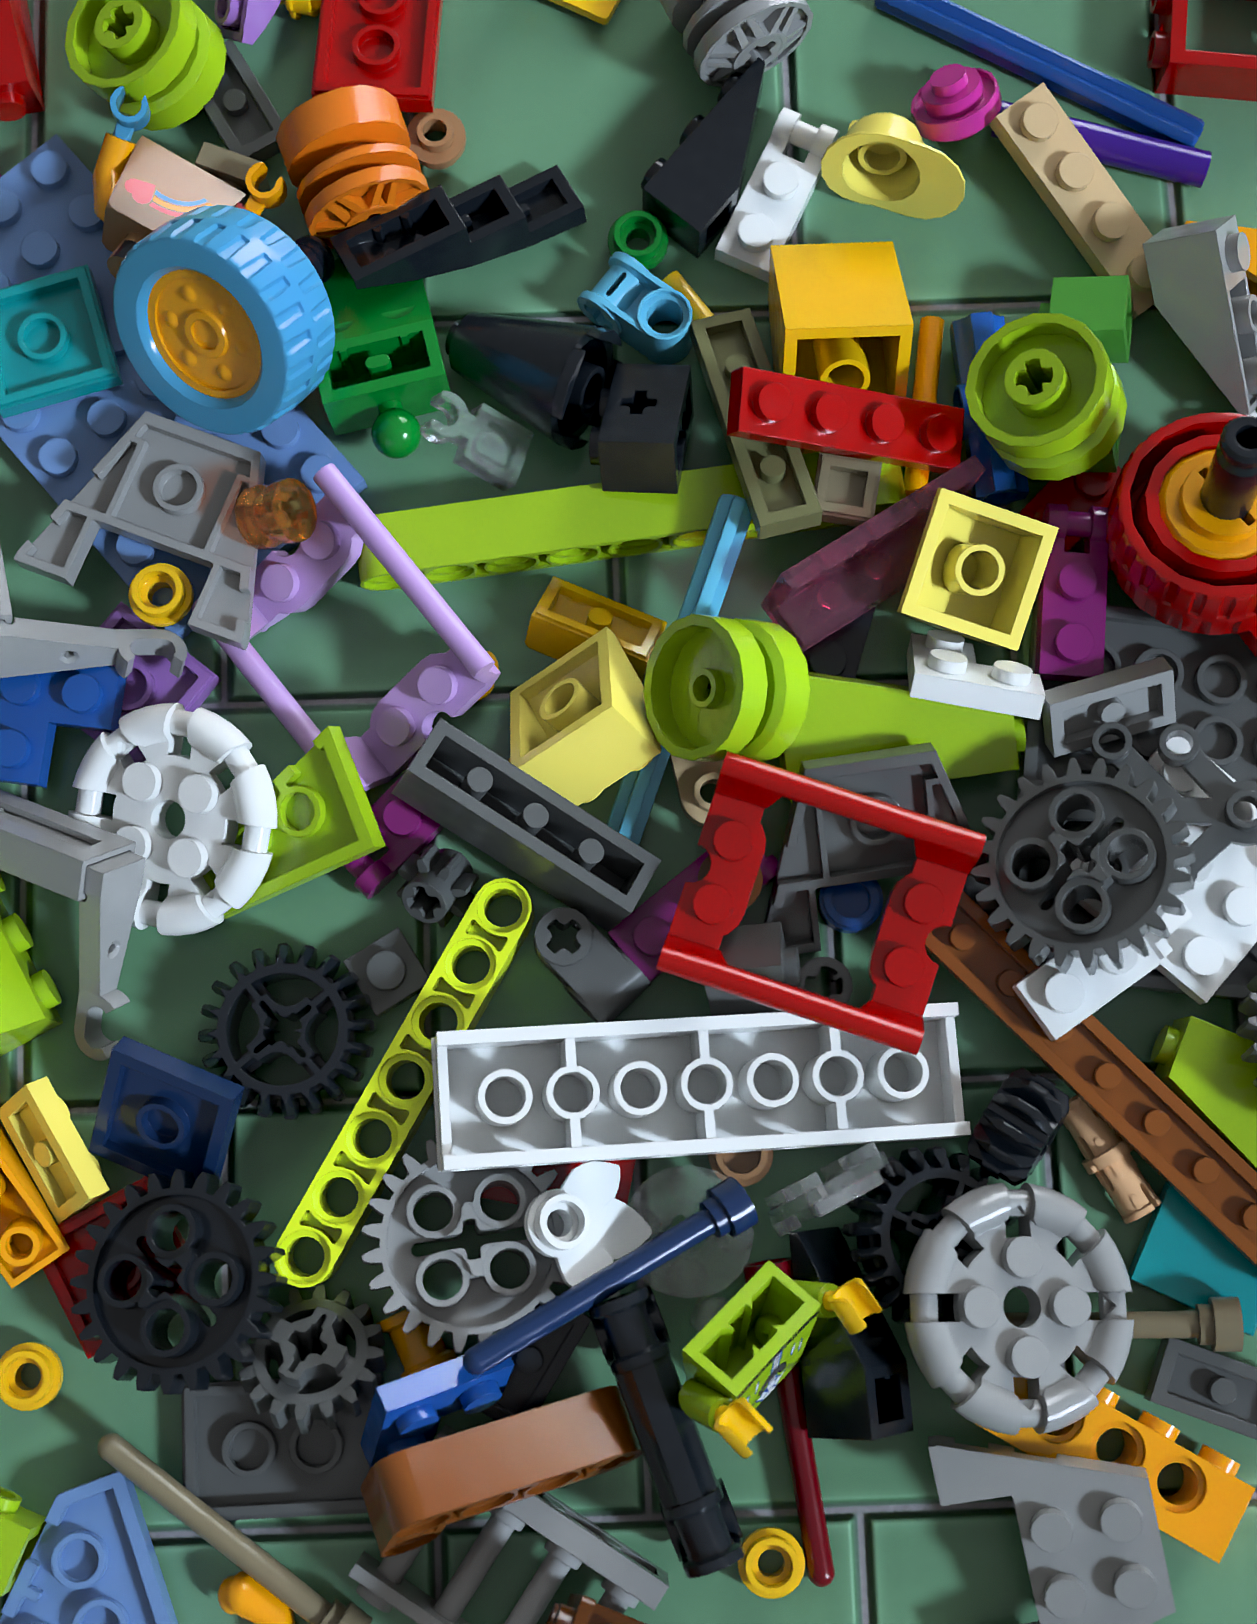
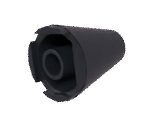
M471 312L462 320H458L452 325L445 342V350L447 355H449L450 366L456 373L550 440L570 450L583 448L589 442L580 438L589 425L601 427L599 418L602 388H611L617 363H623L612 358V344L622 346L619 335L614 330L596 325Z

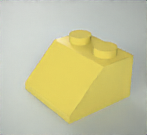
M937 488L897 612L932 627L950 631L989 646L1018 651L1059 528L945 488Z
M605 627L510 692V763L577 806L593 801L605 788L630 772L643 769L655 756L662 753L661 744L656 740L647 720L643 693L644 686L617 637L608 627Z

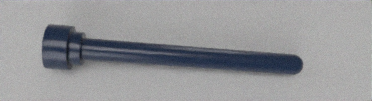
M729 1177L706 1191L707 1199L699 1203L700 1211L468 1349L463 1356L465 1370L472 1375H481L714 1234L717 1238H721L728 1234L734 1238L758 1223V1216L750 1197L741 1184L733 1177Z

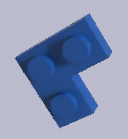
M103 666L0 678V782L47 788L56 727L61 726L113 733L119 728L127 677L125 679L122 678L114 666Z
M463 1356L376 1387L360 1442L369 1467L371 1468L376 1462L395 1452L434 1440L441 1417L461 1409H463L465 1414H474L494 1405L502 1397L514 1367L511 1357L481 1375H472L465 1370Z

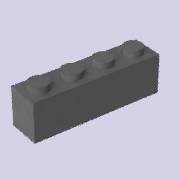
M442 718L434 726L391 793L568 907L576 909L587 919L606 931L611 930L632 913L661 862L653 854Z

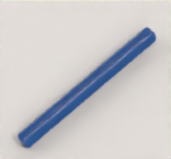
M875 0L874 5L878 9L1040 85L1044 82L1049 90L1147 136L1195 147L1204 129L1205 123L1202 119L952 1Z

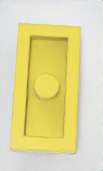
M47 1076L24 1085L0 1107V1120L57 1224L87 1209L110 1190L102 1176L97 1159L89 1153L70 1119V1112L66 1103L56 1094Z

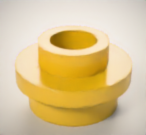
M156 563L143 568L135 575L129 587L128 598L133 612L143 622L151 626L167 627L178 623L188 614L193 604L194 591L190 580L182 570L170 564ZM161 588L172 589L173 596L169 603L163 606L153 605V595L157 590Z
M25 1342L10 1348L0 1358V1398L11 1408L20 1411L39 1409L50 1403L60 1391L63 1382V1366L59 1356L49 1346L39 1342ZM27 1363L36 1365L41 1373L40 1382L35 1388L26 1386L21 1379L22 1369Z
M763 1527L749 1534L742 1543L745 1555L737 1561L739 1575L745 1586L755 1595L767 1599H777L790 1594L801 1582L805 1571V1557L799 1542L792 1534L778 1527ZM766 1550H776L783 1556L781 1568L774 1573H766L758 1566V1559Z

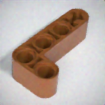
M614 1385L592 1390L395 1452L379 1460L370 1468L360 1489L381 1557H391L417 1549L433 1541L448 1524L611 1471L635 1460L643 1453L618 1386Z

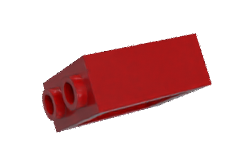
M1150 0V13L1159 14L1158 31L1154 30L1151 35L1147 54V67L1156 69L1155 93L1257 102V55L1187 50L1188 0Z

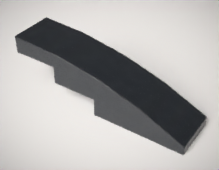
M555 165L510 188L507 187L499 174L450 199L442 186L438 185L413 197L398 207V209L381 215L378 214L330 237V240L356 288L363 289L415 281L472 267L533 246L587 222L583 204L558 165Z

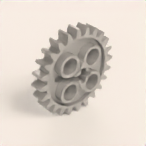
M430 1139L426 1141L428 1161L420 1164L415 1158L405 1154L402 1156V1162L408 1176L401 1180L396 1176L385 1173L382 1177L386 1188L393 1195L390 1200L371 1198L369 1201V1207L375 1213L382 1216L383 1219L382 1223L362 1226V1235L380 1241V1247L363 1254L362 1261L368 1265H382L384 1272L376 1276L369 1283L371 1291L391 1288L393 1295L386 1302L382 1310L385 1315L395 1313L402 1308L409 1312L403 1327V1332L406 1335L414 1331L421 1323L429 1326L428 1347L433 1348L445 1332L452 1334L455 1354H461L466 1344L467 1336H476L479 1343L490 1337L493 1332L500 1331L535 1310L534 1307L538 1303L543 1305L556 1297L549 1289L551 1284H566L562 1280L555 1259L540 1254L532 1247L528 1239L487 1243L481 1246L479 1256L475 1260L468 1259L465 1249L462 1248L450 1249L420 1257L413 1256L411 1248L416 1244L455 1241L461 1238L463 1226L474 1225V1230L479 1236L492 1235L524 1227L525 1214L529 1204L539 1194L548 1191L547 1189L551 1186L558 1173L555 1170H551L536 1177L531 1172L534 1166L438 1173L436 1144ZM495 1186L509 1189L517 1200V1212L511 1218L503 1221L489 1218L482 1211L480 1205L482 1194L487 1189ZM439 1197L448 1203L452 1211V1219L444 1229L427 1231L415 1222L413 1211L422 1199ZM551 1212L547 1219V1227L557 1237L563 1232L564 1222L563 1219H559V1214ZM504 1252L519 1255L525 1261L527 1267L525 1282L514 1289H505L497 1285L490 1273L491 1261L497 1255ZM447 1263L457 1269L461 1276L462 1284L460 1291L454 1297L447 1300H437L425 1291L422 1278L426 1270L432 1265Z

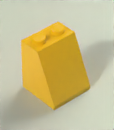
M893 241L770 245L768 306L774 372L906 397L914 323Z

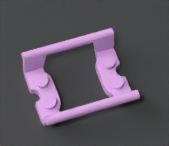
M333 463L322 467L314 475L313 480L325 496L296 525L301 537L297 551L292 555H289L286 551H271L256 567L250 640L258 633L265 632L269 627L286 618L290 613L305 612L313 607L356 563L361 555L363 543H365L450 648L448 652L430 654L422 659L378 702L372 711L370 728L361 737H344L365 791H368L376 786L388 783L408 768L432 731L434 718L439 712H445L451 718L462 716L494 685L501 672L494 665L495 661ZM198 599L193 603V605H192V607H191V610H192V611L194 610V607H195V605H196ZM216 640L306 754L315 745L312 741L321 733L317 726L250 642L245 651Z

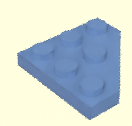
M114 1471L65 1490L56 1496L45 1519L47 1523L30 1558L26 1559L2 1608V1616L0 1618V1624H178L134 1484L119 1471Z

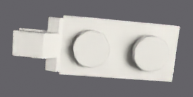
M1185 904L1186 913L1184 916L1164 913L1161 917L1170 934L1193 917ZM1149 931L1143 936L1149 955L1143 957L1131 946L1122 949L1124 959L1122 969L1118 970L1112 964L1108 955L1098 956V966L1095 975H1089L1081 959L1074 957L1068 972L1062 974L1055 966L1053 956L1015 983L1012 989L1051 1041H1055L1163 963L1161 959L1170 954L1173 949L1164 938Z

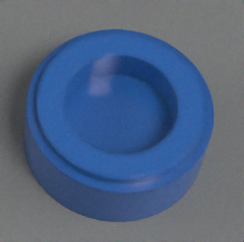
M877 880L820 888L818 894V910L824 922L832 929L842 933H858L871 926L880 915L883 907L882 889Z

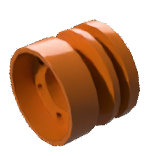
M367 85L349 86L316 95L296 107L280 124L276 140L291 183L298 188L296 196L304 214L309 233L323 240L331 249H334L330 237L378 214L381 215L396 210L413 197L430 190L426 178L421 172L417 154L409 149L411 146L409 132L396 97L383 88Z

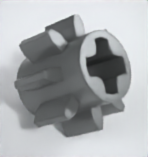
M431 843L421 856L412 853L400 867L398 873L407 881L396 893L398 897L402 898L403 905L411 916L424 923L437 922L442 928L449 923L454 915L463 918L475 897L470 890L479 880V875L473 873L470 862L462 853L448 848L439 849L435 843Z

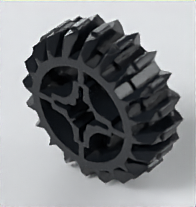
M287 943L278 944L276 964H271L269 956L261 948L253 950L252 961L256 970L250 973L240 962L234 961L229 965L230 972L238 980V983L232 988L228 984L216 980L211 988L216 994L225 997L221 1008L211 1004H205L201 1008L202 1015L218 1020L217 1029H204L198 1032V1040L200 1042L208 1044L218 1043L219 1050L207 1054L202 1059L204 1066L210 1069L219 1068L224 1065L228 1067L219 1076L237 1084L240 1082L241 1086L245 1087L240 1108H246L259 1094L257 1114L261 1117L270 1118L276 1109L279 1099L281 1100L283 1116L287 1120H296L298 1118L301 1098L304 1099L306 1107L311 1114L318 1115L324 1111V1103L319 1092L325 1089L328 1095L335 1101L341 1102L347 1096L346 1092L336 1079L343 1074L350 1080L360 1082L364 1076L363 1072L348 1063L353 1053L363 1058H371L374 1053V1048L364 1043L356 1042L357 1033H372L377 1029L376 1022L372 1019L355 1018V1013L365 1010L371 1005L370 997L367 994L347 997V994L357 986L358 976L350 971L334 981L333 979L341 963L334 955L326 957L319 967L315 969L318 958L317 949L310 945H305L301 950L297 963H294L292 948ZM300 979L313 982L323 990L312 999L306 997L295 1005L284 1006L277 998L270 994L266 987L278 981ZM251 1001V1007L259 1018L260 1027L257 1036L246 1046L248 1051L242 1055L239 1045V1025L243 1012ZM335 1007L338 1018V1037L334 1051L326 1063L316 1045L315 1034L317 1027L328 1017L326 1013ZM271 1010L293 1022L301 1021L302 1029L295 1031L301 1033L297 1043L305 1053L291 1044L275 1041L274 1034L281 1032L275 1030V1026L279 1021ZM282 1056H290L298 1065L303 1066L311 1077L291 1085H272L259 1078L254 1071L264 1063L270 1065Z
M940 1146L926 1148L924 1154L916 1147L904 1149L901 1151L899 1160L893 1156L881 1159L877 1163L879 1175L874 1173L865 1174L858 1180L867 1197H850L849 1201L845 1203L852 1212L859 1216L858 1222L844 1224L840 1229L844 1235L856 1237L857 1249H849L842 1258L848 1263H862L864 1270L857 1274L856 1278H861L868 1288L876 1286L873 1292L874 1298L882 1310L892 1306V1320L898 1324L910 1322L909 1294H903V1288L910 1257L924 1231L918 1227L929 1226L928 1229L933 1230L944 1218L941 1212L943 1208L963 1194L987 1185L991 1174L982 1167L970 1170V1155L955 1153L951 1154L948 1158L945 1148ZM918 1183L933 1185L930 1197L922 1199L916 1212H900L895 1209L900 1199L913 1186ZM1009 1217L1005 1221V1226L1014 1224L1018 1217ZM890 1238L895 1241L899 1248V1265L895 1260ZM963 1239L954 1248L961 1262L973 1250ZM937 1294L938 1322H955L953 1311L954 1294Z

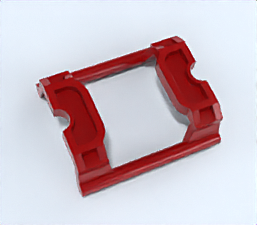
M727 751L697 844L709 855L711 861L710 870L707 876L700 881L685 882L668 935L659 956L656 970L917 1055L925 1032L923 1014L939 964L933 962L927 955L925 948L926 939L935 928H948L952 926L967 876L981 856L987 835ZM781 797L914 839L916 858L911 867L910 874L905 875L893 886L869 955L868 973L874 986L870 1000L861 1008L728 965L722 952L719 950L723 936L728 935L737 928L745 914L765 853L766 836L763 826L760 824L764 810Z

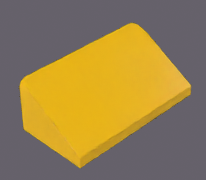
M553 576L531 614L525 644L532 650L558 660L605 627H608L617 637L640 681L643 682L646 675L647 662L657 639L665 631L668 622Z

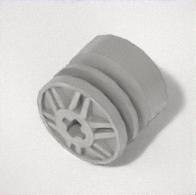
M659 0L672 25L679 33L683 34V46L686 52L694 59L693 65L699 77L707 85L723 87L725 82L735 72L744 74L758 57L765 62L764 73L783 61L802 43L811 29L813 12L806 0Z

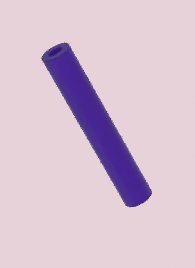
M1002 100L1001 110L998 114L1014 103ZM1069 117L1101 164L1201 188L1211 161V151ZM991 130L990 137L998 138L994 131Z

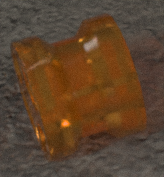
M285 478L277 480L269 486L255 485L243 490L236 501L235 519L241 536L249 545L256 549H270L282 543L294 544L310 538L316 528L317 510L313 496L305 484L297 479Z

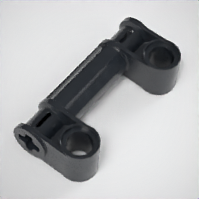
M651 1286L640 1287L597 1304L589 1309L588 1312L606 1362L616 1379L658 1494L659 1506L677 1557L680 1562L682 1561L686 1577L697 1578L734 1564L745 1555L740 1539L743 1537L723 1480L722 1478L716 1479L697 1425L680 1407L678 1394L682 1385L670 1355L668 1343L671 1340Z

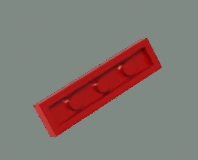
M746 366L731 371L727 422L728 436L943 474L960 471L964 408Z

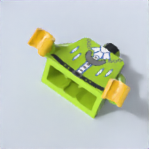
M768 1260L683 1348L682 1359L687 1381L683 1384L678 1394L680 1407L689 1418L718 1433L741 1458H748L753 1453L747 1447L752 1438L762 1431L767 1433L772 1431V1426L756 1411V1408L797 1364L817 1317L833 1318L837 1315L848 1333L856 1334L867 1327L864 1318L873 1313L882 1312V1308L861 1278L852 1279L839 1288L832 1283L792 1280Z

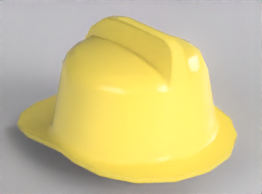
M874 113L864 116L859 120H853L849 124L847 134L828 146L821 159V176L827 186L839 196L858 203L877 206L904 216L920 219L944 217L955 211L965 197V179L959 167L946 154L926 145L912 122L894 113Z

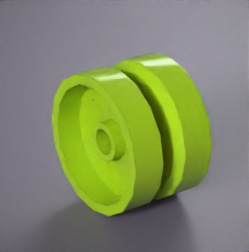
M78 0L67 22L65 50L70 68L88 87L109 103L114 90L123 86L126 93L124 103L120 107V113L124 116L136 115L141 109V102L145 95L151 115L150 121L144 129L150 131L171 129L195 117L213 98L224 75L227 50L221 30L192 0Z
M1033 313L1008 322L984 341L969 366L965 395L970 416L1005 464L1011 470L1032 480L1059 481L1086 472L1109 454L1123 431L1127 401L1121 379L1114 366L1110 363L1109 356L1101 341L1085 323L1061 313Z
M699 614L688 615L672 622L657 639L647 662L643 690L646 716L656 740L672 756L690 761L717 762L724 760L727 751L761 762L777 758L796 740L807 716L810 695L807 660L796 638L777 623L739 618L729 619Z

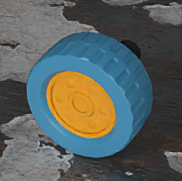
M228 205L197 207L166 222L128 251L116 275L113 291V310L118 334L128 359L151 392L171 411L193 425L208 431L227 435H242L243 433H253L262 430L301 403L319 386L324 379L325 373L329 370L335 346V327L332 307L323 283L334 275L336 266L333 252L323 240L316 236L305 235L294 242L280 228L267 219L251 211Z

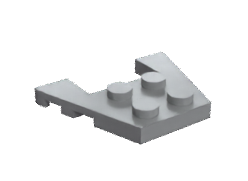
M145 411L92 469L95 476L72 501L64 499L50 515V518L53 520L33 543L27 540L17 551L14 560L21 568L73 587L99 529H105L209 567L211 572L187 624L196 633L246 651L250 642L266 461L259 451Z
M941 1435L928 1437V1449L941 1506L1007 1496L1013 1498L1039 1619L1036 1622L1022 1624H1152L1176 1612L1146 1467L1056 1454V1459L1016 1453L1014 1447L989 1443L988 1448L954 1443L953 1437Z

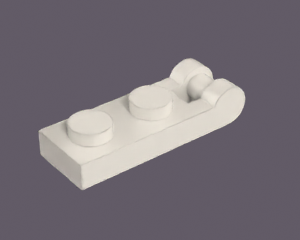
M786 107L780 112L771 137L715 249V260L768 283L770 245H788L821 177V159L828 146L838 140L840 133L839 130L822 124L820 128H816L800 121L801 114ZM791 144L809 151L804 163L786 156Z

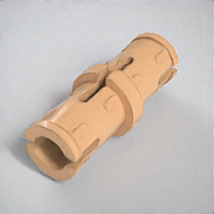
M1077 1095L1070 1098L1069 1113L1064 1119L1063 1124L1069 1130L1085 1158L1081 1164L1088 1175H1096L1114 1202L1113 1204L1125 1224L1138 1220L1153 1211L1162 1202L1155 1194L1149 1182L1146 1181L1130 1154L1133 1149Z

